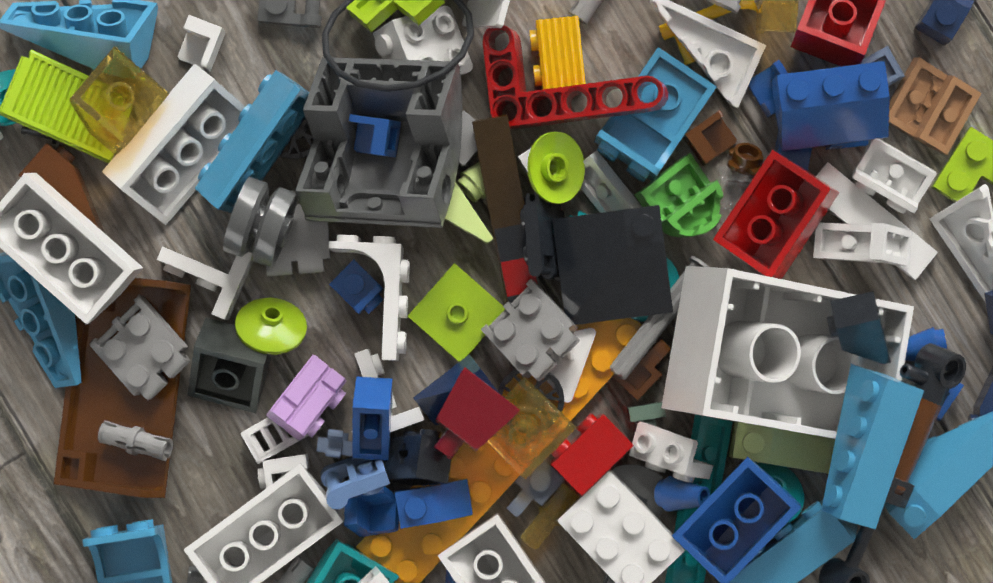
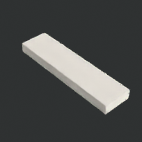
M827 162L816 175L817 178L840 192L828 211L844 224L872 225V223H886L910 230L868 194L856 187L852 181ZM912 231L909 266L897 267L910 278L916 280L938 252Z

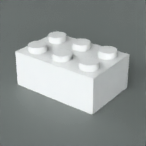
M609 470L557 520L615 583H652L685 551L672 537L671 531L613 470Z

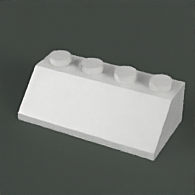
M194 64L102 172L123 192L163 224L167 225L196 191L195 187L199 183L198 175L207 163L214 161L220 152L218 151L220 142L228 133L232 134L240 123L238 117L245 106L214 78Z
M24 173L0 201V248L85 324L93 321L118 298L143 269L139 263L37 173Z
M300 463L186 547L184 551L207 583H261L344 522V516L339 509L336 510L329 507L326 501L325 490Z
M499 513L493 515L438 555L456 583H546Z

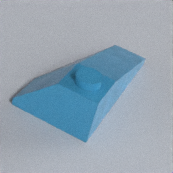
M79 0V5L60 7L56 1L12 3L0 19V29L101 73L135 78L149 58L158 4L142 0H112V4L92 5L91 0Z
M6 252L0 253V299L2 303L9 301L18 316L14 321L20 331L25 329L34 342L33 353L54 388L76 386L82 383L75 314Z
M993 411L963 423L958 428L944 434L928 438L908 482L915 487L905 509L890 503L886 504L885 508L888 513L913 539L917 538L940 518L993 466Z

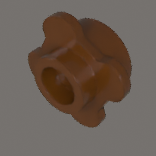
M739 143L729 150L731 160L728 161L727 166L731 170L743 175H756L764 157L762 151L757 146L750 143Z

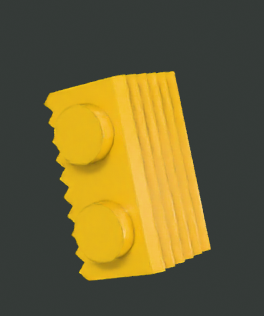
M578 16L536 20V29L529 30L531 51H538L539 65H533L535 87L542 86L543 90L586 84Z

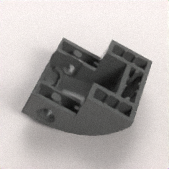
M322 57L303 108L314 139L295 190L304 212L305 220L442 228L454 190L461 149L462 86L459 64L445 76L419 88L384 92L359 88L337 76L326 59ZM332 57L342 71L358 80L384 85L420 80L440 71L450 62ZM349 114L401 122L396 158L356 152L354 145L358 123L349 122Z

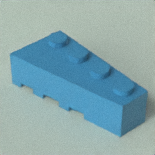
M851 364L821 510L840 520L876 529L924 390L886 374Z
M823 500L817 501L801 513L802 516L794 523L788 522L774 538L761 549L730 583H798L853 543L856 538L858 525L840 520L821 510Z

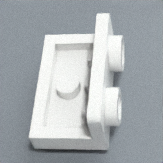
M873 139L854 169L852 178L857 180L855 186L865 193L874 196L875 192L888 198L886 204L896 211L904 214L908 210L915 214L918 209V203L937 173L881 139Z
M645 422L637 424L632 442L634 446L630 449L629 456L646 461V468L663 473L666 472V469L673 471L672 477L685 482L693 483L695 477L710 479L713 465L694 459L698 445L696 440Z

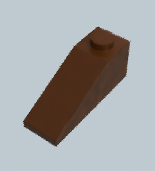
M46 143L20 172L19 176L22 177L24 173H37L104 232L80 169L72 163L76 157L61 144L55 148Z

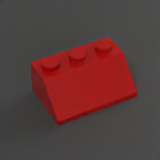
M772 150L713 240L763 275L782 279L840 192L783 155Z

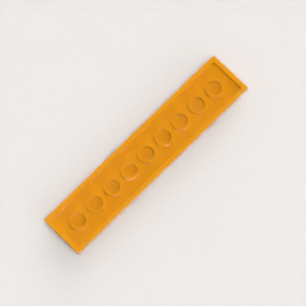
M625 318L576 325L578 327L577 330L593 328L596 331V335L571 402H564L561 415L551 427L541 432L525 433L506 424L476 452L467 445H462L451 459L448 482L467 479L473 515L402 529L399 522L398 531L365 536L356 547L367 557L396 573L399 578L394 583H420L441 561L438 555L461 539L612 377L613 373L611 372L610 365L642 326L637 320ZM521 373L516 375L517 377L522 379ZM532 375L528 379L526 378V385H536L537 380ZM515 378L506 385L515 393H518L522 388V385ZM547 380L540 385L544 395L554 390ZM504 389L503 395H508L509 392ZM557 392L552 394V396L559 398ZM506 398L517 407L516 398ZM545 399L543 408L556 412L559 401ZM520 410L515 415L513 421L523 426L528 414ZM541 411L532 414L536 426L546 423ZM547 414L549 420L554 416L552 414ZM528 422V424H527L526 427H533V426H532L531 422ZM412 486L411 488H417V487H423V486Z

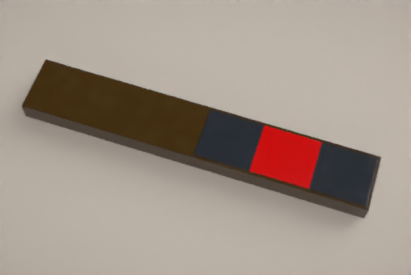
M506 114L472 121L506 303L508 301L512 303L528 287L526 283L530 279H533L538 285L539 279L529 273L528 265L523 256L526 233L521 224L520 212L523 208L524 200L508 115Z

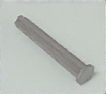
M695 256L689 258V266L709 267ZM685 271L670 289L673 312L649 315L610 365L611 372L622 380L627 379L678 314Z

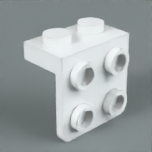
M448 6L439 7L419 26L405 16L391 20L373 33L376 50L382 59L451 61L459 54L464 43L452 9ZM468 51L465 57L458 63L460 75L467 74L473 69Z

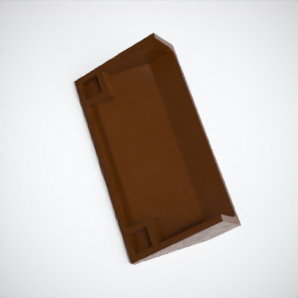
M135 278L122 294L89 324H85L75 315L82 383L76 386H68L65 389L54 484L134 497L165 498L170 457L163 461L145 454H128L125 449L99 443L98 432L104 421H110L124 427L133 428L138 426L144 428L147 433L173 439L181 371L174 378H169L162 372L161 374L166 378L168 384L151 400H147L142 394L133 396L92 349L90 342L94 338L100 339L113 326L112 321L117 316L121 318L135 304L134 299L139 294L148 300L178 336L185 341L191 285ZM139 309L134 315H137L141 311V309Z

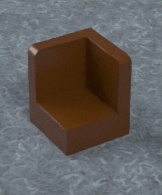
M720 110L690 130L683 137L702 166H705L737 142V139L723 121L724 115Z

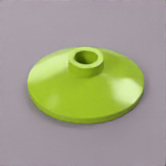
M563 132L545 133L535 141L530 150L527 163L529 181L536 194L546 202L553 204L568 202L576 196L583 184L585 175L584 157L579 145L571 136Z
M259 298L247 303L239 310L235 320V330L238 338L248 348L263 354L277 355L290 352L303 342L306 336L307 322L300 309L292 303L278 298Z

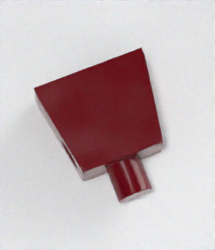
M464 367L435 420L446 431L434 447L450 460L463 444L476 452L505 426L520 409Z

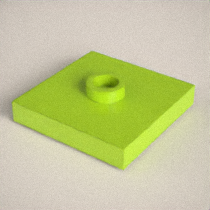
M454 263L411 311L408 317L460 362L486 336L481 328L485 324L489 326L505 308Z

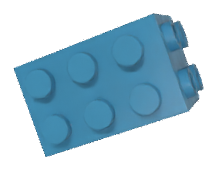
M659 47L638 77L652 76L660 80L667 87L668 100L665 106L657 111L610 117L594 140V143L599 145L596 151L612 162L618 158L627 164L628 168L626 171L641 182H644L646 178L650 181L656 178L717 88V86ZM650 84L643 89L641 97L645 103L653 102L657 98V86Z
M153 519L127 524V530L118 531L117 525L90 530V537L82 539L83 547L88 546L92 554L98 583H172L164 525L154 526Z

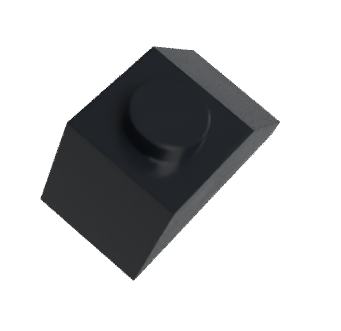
M874 291L830 301L833 315L827 317V323L831 338H839L842 351L882 364L891 363Z

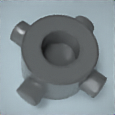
M189 566L187 583H204V577L196 566Z

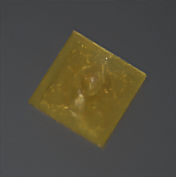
M523 377L504 396V398L519 408L520 411L491 437L487 443L517 473L526 479L575 430L576 426L530 381Z

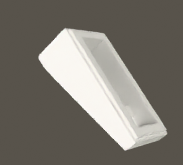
M269 418L241 432V436L257 464L299 442L293 436L289 437L284 428L278 426ZM271 424L275 426L283 441L278 445L268 429V426ZM259 431L270 448L265 452L255 436V433Z

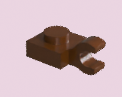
M660 339L641 359L627 379L622 380L614 374L612 377L639 400L662 375L655 366L671 348Z

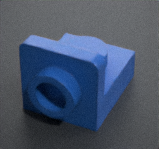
M354 259L329 284L359 315L364 310L370 314L384 300L380 294L385 289Z

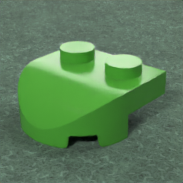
M691 153L680 158L635 194L642 207L660 206L662 229L665 234L670 236L687 238L704 234L713 229L722 216L719 214L720 200L723 199L722 188L718 180L709 181Z

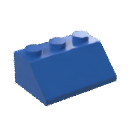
M885 61L776 75L771 81L781 151L889 137L890 95Z
M747 456L679 527L672 537L720 583H730L801 509V504L773 477Z

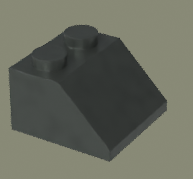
M205 317L194 345L187 396L256 414L271 355L256 352L245 346L236 334L235 325Z

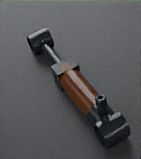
M929 343L922 347L916 356L914 366L904 364L900 368V376L912 381V386L920 388L924 392L881 515L887 503L905 509L915 487L908 483L949 390L956 387L962 381L966 372V361L963 356L936 344ZM861 525L846 560L844 561L840 558L828 560L820 570L819 583H870L868 574L859 568V564L875 529Z

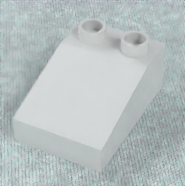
M686 266L661 408L836 439L851 364L877 371L902 381L900 368L905 363L914 306L876 299L891 363L882 364L842 351L839 338H831L827 323V317L833 315L830 301L856 294L729 268Z

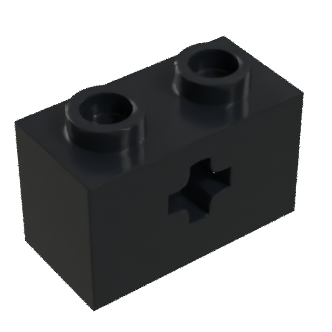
M420 429V433L404 431L403 436L390 438L389 459L385 463V470L389 481L409 486L448 484L451 460L434 447L441 438L442 432Z

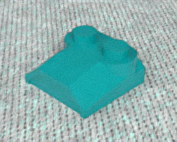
M336 539L326 549L306 583H358L375 566L390 583H394L395 580L397 581L399 576L355 550L351 545Z

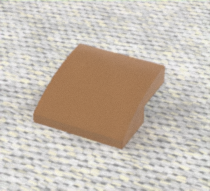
M914 57L904 74L905 77L902 78L890 99L889 125L944 155H948L982 93L957 77L943 73L922 58Z

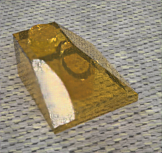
M114 46L69 101L87 131L112 153L117 155L129 144L170 93Z

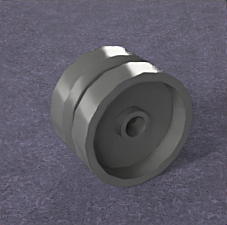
M248 177L234 205L224 238L223 251L243 257L248 253L254 242L253 260L273 268L289 236L298 197L295 192L279 187L274 191L267 204L269 197L268 183Z

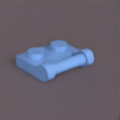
M349 457L327 465L321 470L320 474L323 485L327 487L325 495L327 504L336 510L345 507L349 498L360 494H376L385 485L390 484L382 460ZM349 476L350 480L342 482V478Z

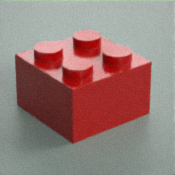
M808 0L790 47L841 67L861 64L886 0Z
M590 413L576 427L580 433L571 442L565 438L550 452L554 457L550 464L581 496L634 446L602 413L597 417Z

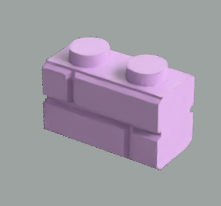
M312 355L266 415L295 439L300 441L306 434L312 438L325 422L320 415L326 407L329 406L334 410L345 396L346 392L341 388L346 383V379L316 355Z

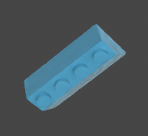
M277 70L272 75L269 74L263 79L258 88L259 95L253 104H248L244 107L238 117L240 123L232 134L228 133L222 139L218 146V151L220 152L212 163L209 162L202 168L198 175L199 183L195 189L218 210L232 213L238 195L247 178L252 177L261 181L264 179L305 119L303 108L309 91Z

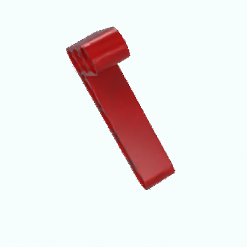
M503 25L502 28H488L483 35L490 113L492 117L501 116L504 107L507 104L514 103L517 107V114L513 120L509 121L510 129H523L652 112L661 109L668 100L667 87L660 80L652 76L632 77L527 92L522 45L516 31ZM502 33H507L509 36L508 46L504 50L497 51L495 48L496 37ZM511 68L513 72L511 83L501 86L498 80L500 72L503 69ZM650 84L656 85L658 88L657 98L653 102L645 103L641 97L643 89ZM614 89H620L623 95L621 104L610 108L606 102L608 93ZM578 94H585L587 97L586 108L581 112H574L571 106L573 98ZM549 98L552 103V110L547 116L540 117L537 113V105L542 99Z

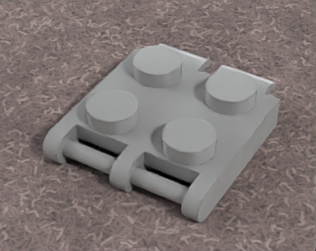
M297 204L287 241L273 268L266 266L267 276L293 275L292 262H298L299 274L325 272L324 259H331L330 249H328V222L305 220L300 204Z
M530 279L526 283L528 287L512 303L508 301L503 306L505 310L489 326L485 324L481 330L522 376L528 379L532 375L540 382L557 365V362L551 355L555 352L563 359L580 340L574 334L578 329L574 322L533 279Z
M139 294L134 299L135 304L121 318L117 316L112 321L113 326L100 339L94 338L90 342V346L133 396L142 394L147 400H151L168 384V381L161 373L164 372L169 378H174L191 360L184 353L188 348L186 343L148 300ZM139 309H141V311L137 315H134Z

